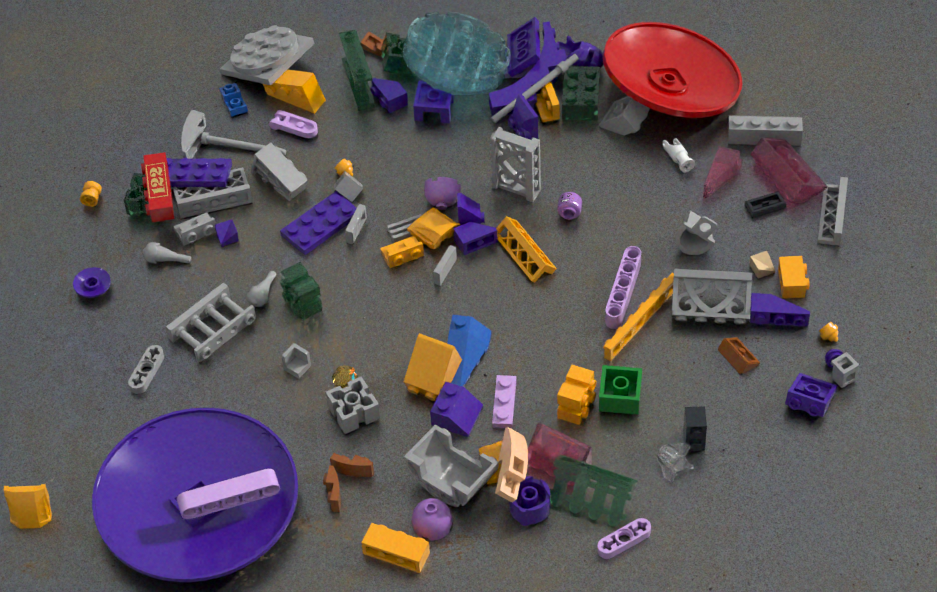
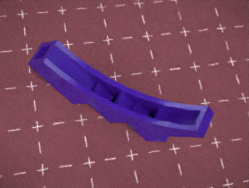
M550 21L543 22L542 35L544 45L540 54V60L516 83L501 90L489 92V106L492 116L515 100L518 94L524 93L553 71L557 64L568 59L565 49L560 50L559 43L555 42L556 33L555 29L551 28ZM541 89L526 99L533 110L534 103L537 102L536 94L541 93Z

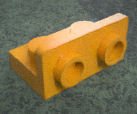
M550 81L541 88V94L536 95L537 102L535 104L542 122L560 119V104Z
M415 235L380 248L381 254L389 268L424 256L423 243L421 241L418 242Z

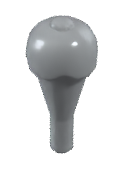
M150 242L143 249L144 258L149 263L156 264L157 262L165 261L191 262V256L177 254L157 242Z
M270 271L262 282L249 289L247 301L250 305L259 308L267 303L270 284L276 276L274 271Z

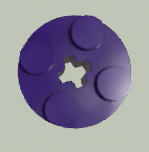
M526 476L525 480L520 482L517 500L514 502L509 501V510L513 518L521 525L528 526L529 524L539 523L549 516L550 489L544 480L533 479L532 476Z

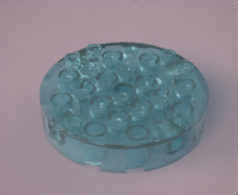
M438 11L426 13L422 18L417 17L410 24L403 45V57L410 70L421 80L431 85L432 88L440 89L452 95H481L498 88L504 80L510 63L511 53L510 49L505 45V39L498 32L494 33L490 30V25L472 16L448 11L447 14H439Z

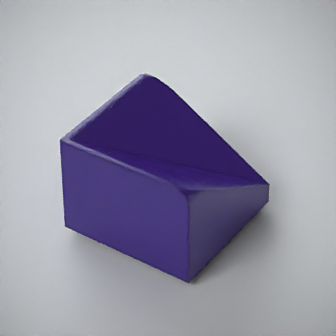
M232 219L215 225L216 235L221 247L239 241L238 232Z

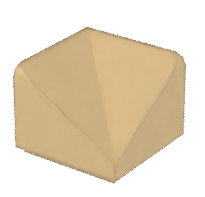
M767 251L750 256L749 265L757 278L775 273Z

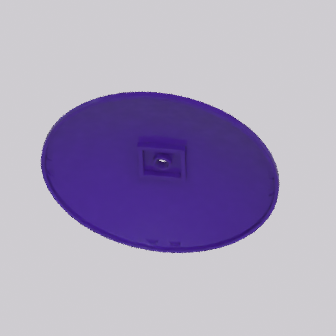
M184 409L161 415L142 424L126 435L112 449L104 460L94 483L92 494L93 516L97 530L105 545L128 567L147 576L166 581H205L231 574L246 567L264 555L279 540L289 525L295 511L298 498V477L294 461L286 445L270 428L258 420L226 409ZM264 469H273L275 471L280 486V491L276 495L193 519H184L181 516L177 497L183 492Z

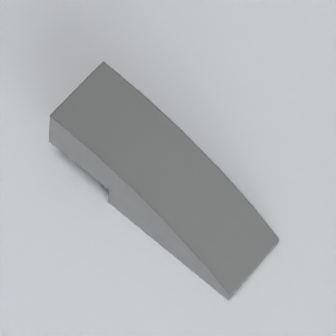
M191 110L183 126L181 145L184 158L192 159L201 146L202 133L207 126L205 114L202 112Z

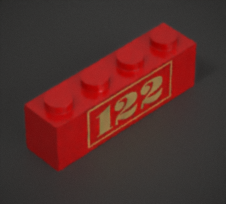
M166 153L143 155L144 163H141L142 174H145L146 177H142L144 188H147L144 191L145 201L149 202V204H145L146 213L151 215L152 222L174 219Z

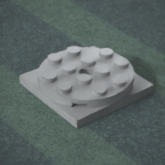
M277 25L263 28L255 33L247 34L241 42L233 47L230 60L220 68V72L222 75L272 85L315 43L313 38L296 35L290 28L277 27Z

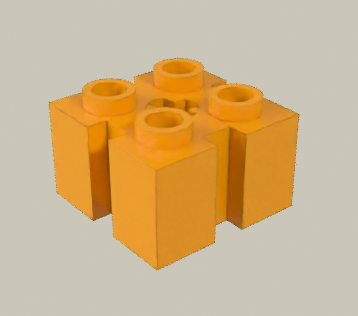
M571 365L566 375V380L557 394V404H559L557 408L558 419L580 425L582 419L587 418L590 403L593 404L596 398L594 389L597 381L594 380V371Z

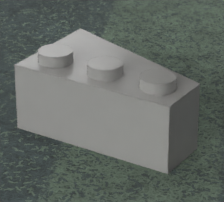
M269 143L254 154L251 172L254 175L256 173L260 174L263 177L262 181L265 183H272L275 186L273 187L274 190L290 201L306 189L308 180L305 174L299 172L293 162L287 159L277 146L275 147L272 143Z

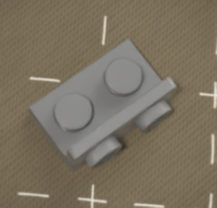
M206 212L173 228L179 240L185 246L215 233L216 222Z

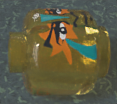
M346 365L339 366L332 375L335 388L340 386L342 389L348 387L347 382L358 378L356 370Z

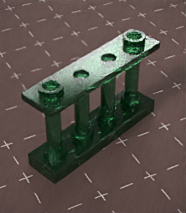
M355 29L341 32L339 37L346 57L342 58V64L357 110L362 111L375 108V102L368 81L372 80V75L357 31Z

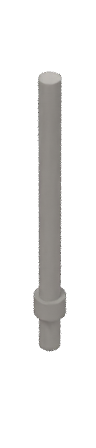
M573 54L566 61H561L557 64L553 71L522 93L525 99H528L560 73L563 74L569 70V67L579 60L578 56ZM516 99L492 116V121L496 123L514 109Z

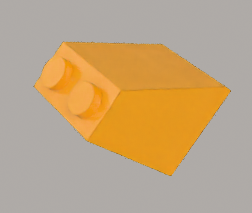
M419 333L403 382L409 392L417 395L422 393L427 399L436 401L445 382H452L462 359L455 346Z

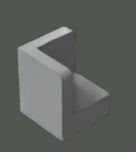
M344 171L335 182L334 188L352 202L362 191L363 185Z
M295 343L282 355L284 370L298 379L311 367L309 352Z

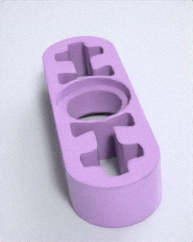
M639 518L602 538L598 542L599 556L604 559L613 558L647 539L651 534L650 522L647 519ZM627 535L630 537V540L622 542L619 540V537Z

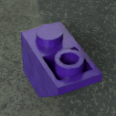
M378 78L371 79L372 87L370 90L372 95L379 99L381 106L386 108L389 113L408 105L407 92L399 82Z

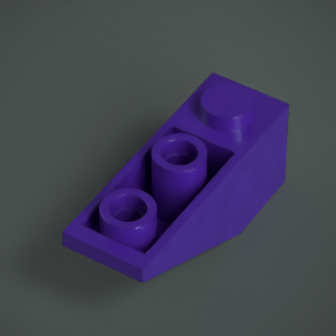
M751 293L750 323L793 326L809 325L810 311L772 294Z

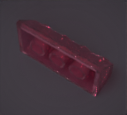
M761 138L750 154L754 158L755 163L765 171L766 176L776 183V187L782 190L786 198L792 203H805L828 187L784 139Z

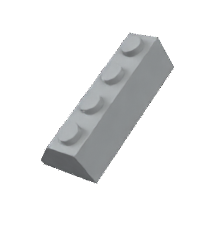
M728 115V144L801 146L803 133L802 117Z

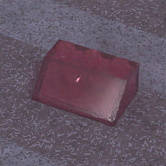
M538 423L528 447V464L535 469L547 472L552 477L565 481L568 485L580 488L592 472V447Z

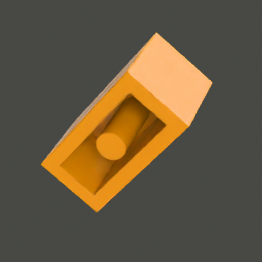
M802 256L779 257L778 274L782 299L805 298L806 290H809V278H805V275H807V264L803 263Z

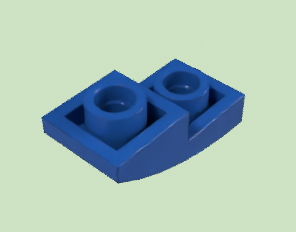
M236 83L227 84L219 88L231 117L248 112L247 105Z

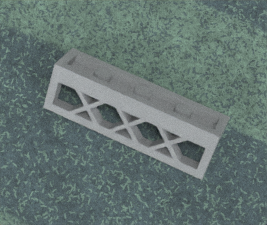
M840 177L839 185L824 184L818 243L838 246L841 244L847 177ZM827 191H836L838 194L831 197ZM831 203L836 207L832 211L826 207ZM830 217L835 222L828 225L824 220ZM829 231L834 237L826 238L822 237V235Z

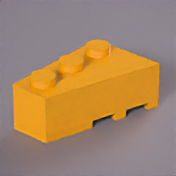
M286 70L272 85L263 84L269 96L314 114L326 101L314 73Z

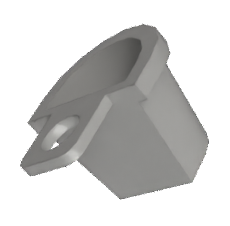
M690 210L676 232L675 243L683 253L689 255L705 253L715 244L712 233L717 229V223L706 216L700 217Z

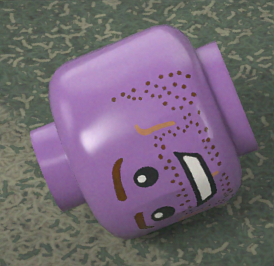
M574 192L563 193L558 200V214L568 220L577 218L582 209L581 197Z

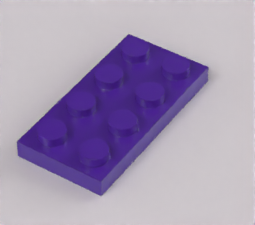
M533 17L507 35L508 74L511 77L521 74L527 67L535 65L540 60L539 21L536 17Z
M167 158L171 187H226L232 167L231 159Z
M335 191L281 229L280 234L301 253L306 255L347 226L357 207Z

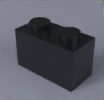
M705 406L685 407L683 426L685 450H705L707 433Z

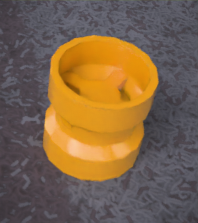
M94 181L85 182L80 202L85 206H96L99 200L98 196L102 190L101 185Z

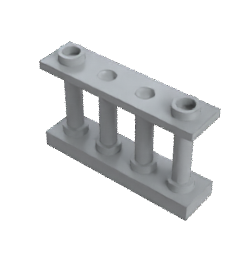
M222 283L166 326L168 339L173 343L179 338L185 340L195 348L196 362L200 363L247 325L252 324L256 319L255 309L253 305H250L245 310L231 300L229 287ZM225 304L238 316L229 321L216 309ZM207 316H211L223 327L214 332L202 320ZM193 327H197L209 338L201 344L187 332Z

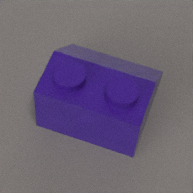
M445 382L430 411L431 426L437 425L450 432L469 437L483 408V404L465 387Z

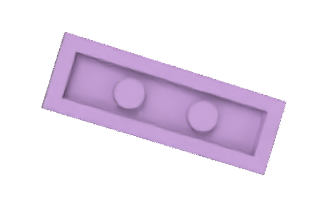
M497 375L492 428L509 427L512 429L516 376Z

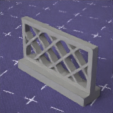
M244 168L230 171L228 182L233 183L231 186L215 187L213 190L207 189L208 187H186L184 191L178 190V188L182 187H173L180 218L252 203L250 186L247 182ZM241 175L238 179L232 178L233 176ZM191 190L197 191L195 194L189 193Z

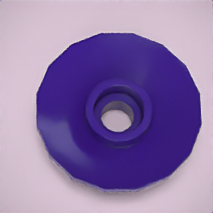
M96 267L80 271L73 281L75 292L87 298L102 295L109 289L111 284L110 275L105 270Z

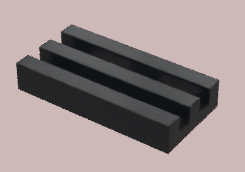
M777 191L747 200L744 206L748 208V212L751 213L753 219L785 209L787 204L780 192Z

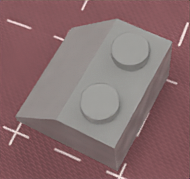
M626 96L613 102L599 126L621 135L636 133L641 127V122L647 118L650 108Z

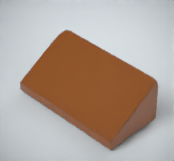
M737 337L724 338L718 347V351L739 374H744L760 364L757 358Z

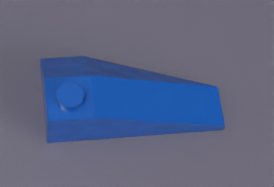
M452 315L447 344L455 346L462 359L451 383L462 387L468 381L474 367L479 364L483 353H486L492 334L490 329L470 316Z

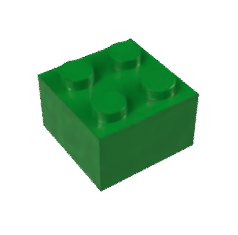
M603 365L599 392V411L639 415L642 368Z

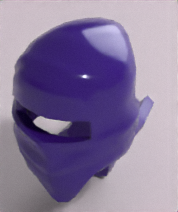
M567 36L566 43L557 41L560 49H565L566 56L568 55L567 58H570L573 54L578 56L579 60L572 64L573 68L587 73H595L603 67V52L591 43L584 41L574 42L571 36Z

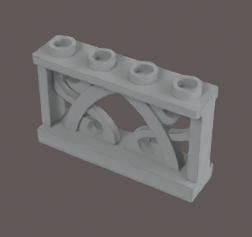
M498 127L497 131L493 132L490 137V155L492 156L491 180L493 181V188H501L526 197L527 201L534 202L541 191L540 140L536 138L530 140L503 131V128ZM515 156L525 169H520L516 172L506 160Z
M674 269L672 318H676V321H687V318L695 319V322H707L708 319L714 320L715 323H726L727 320L734 321V324H746V321H750L752 273ZM678 280H684L687 292L678 295ZM710 281L715 282L717 290L727 296L720 304L713 308L708 307L697 296V294L703 293L708 288ZM696 282H702L703 287L694 291L693 288H698ZM723 283L729 284V287L726 289L731 290L730 293L721 288ZM741 283H746V299L737 295ZM689 296L691 299L687 300L684 305L690 304L691 309L683 311L679 307V301L683 297ZM734 298L740 300L744 305V310L739 314L731 311L733 306L738 308L737 303L732 301ZM697 307H698V308H699L701 311H703V312H695V311H696V309H697ZM725 309L727 314H722L719 312Z

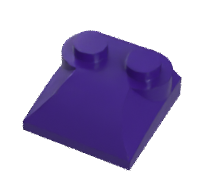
M522 93L517 96L514 111L509 115L508 125L511 129L515 130L518 136L530 140L533 138L539 139L538 115Z

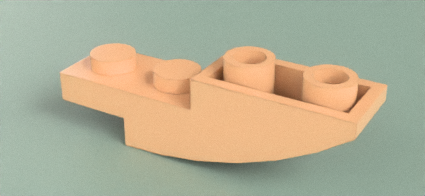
M507 427L505 428L498 460L502 465L495 494L510 502H514L517 500L520 482L526 478L528 449L525 437Z

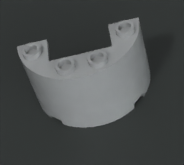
M434 425L404 456L406 465L412 475L417 474L421 480L419 484L435 498L454 507H458L460 504L464 506L496 473L499 467V462L494 457H489L482 453L480 460L473 459L463 450L453 447L450 432L437 425Z

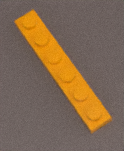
M674 273L664 278L660 286L650 293L649 298L639 305L638 310L628 317L622 327L620 326L617 329L615 335L605 342L603 347L605 359L611 362L673 294Z

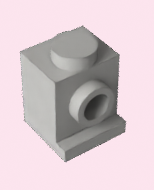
M847 352L831 361L833 365L832 379L841 388L857 380L859 364Z

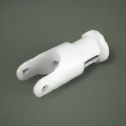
M677 138L673 140L674 145L663 140L664 149L672 160L678 163L683 173L689 172L694 168V160L689 158L687 151Z

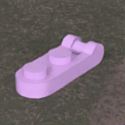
M278 110L275 118L269 122V127L273 130L280 129L304 138L315 137L318 133L316 122L282 110Z

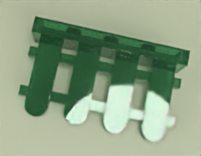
M564 455L555 458L553 466L557 467L558 470L555 469L553 472L556 479L553 489H550V502L553 506L558 507L565 500L570 502L569 508L573 513L580 512L583 507L589 508L588 514L591 519L597 520L601 517L602 513L609 515L608 523L614 527L619 525L621 520H626L627 515L623 514L627 500L630 501L632 499V495L629 492L636 488L638 480ZM569 480L576 482L572 496L566 494ZM588 487L595 489L591 502L585 501ZM607 494L614 495L611 509L604 507Z

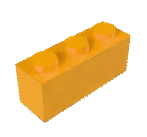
M371 523L361 542L363 554L418 573L421 572L430 554L429 542L425 539L407 535L402 531L389 529L381 524Z

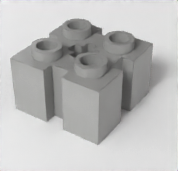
M362 377L347 382L348 387L342 389L338 386L326 391L327 406L333 416H337L338 424L344 434L358 429L359 423L363 421L367 425L380 419L379 404L373 394H369L368 386Z

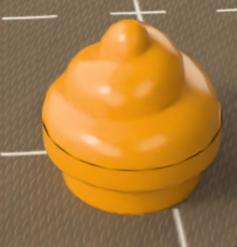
M345 158L334 168L340 176L344 171L353 176L352 163Z
M830 322L819 330L823 340L838 341V326L836 324L834 325Z

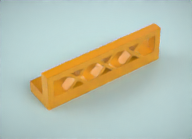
M506 216L496 228L498 241L532 282L535 283L544 272L554 273L557 268L517 220ZM506 227L508 229L507 237H502L500 233ZM512 240L518 241L517 249L511 248ZM522 252H527V261L522 262ZM532 264H537L539 269L533 275L531 273Z

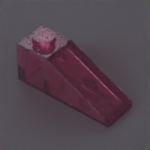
M719 146L704 184L703 198H708L735 176L737 169H741L743 159H740V151Z

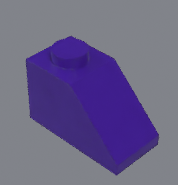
M457 193L458 223L461 225L468 222L485 223L484 212L480 211V204L462 193Z
M468 222L453 228L454 241L464 256L498 242L497 229L495 227Z

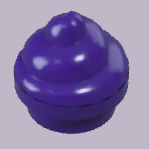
M839 349L829 350L825 355L826 364L833 368L831 361L841 356L843 352Z

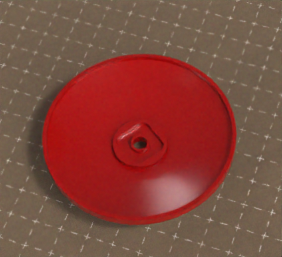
M641 22L624 26L616 30L608 38L603 51V64L613 83L633 100L665 114L688 118L718 115L735 104L742 90L741 72L733 58L707 37L677 25L660 22Z

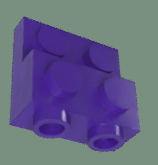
M799 373L788 390L785 405H788L793 410L800 409L806 411L811 416L823 417L829 408L837 385Z

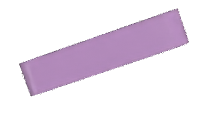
M630 246L625 249L606 306L605 324L611 329H617L622 325L639 274L641 250L636 246Z
M264 469L183 492L178 495L177 503L182 518L193 519L276 495L280 491V486L275 471L273 469Z

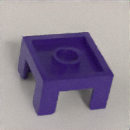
M419 80L413 105L414 121H423V112L440 113L441 123H450V107L455 99L454 83Z

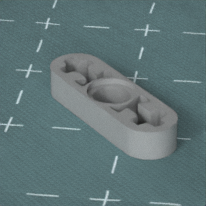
M152 345L146 349L128 381L132 393L141 394L148 388L164 360L161 346ZM144 367L152 368L149 372L141 371Z

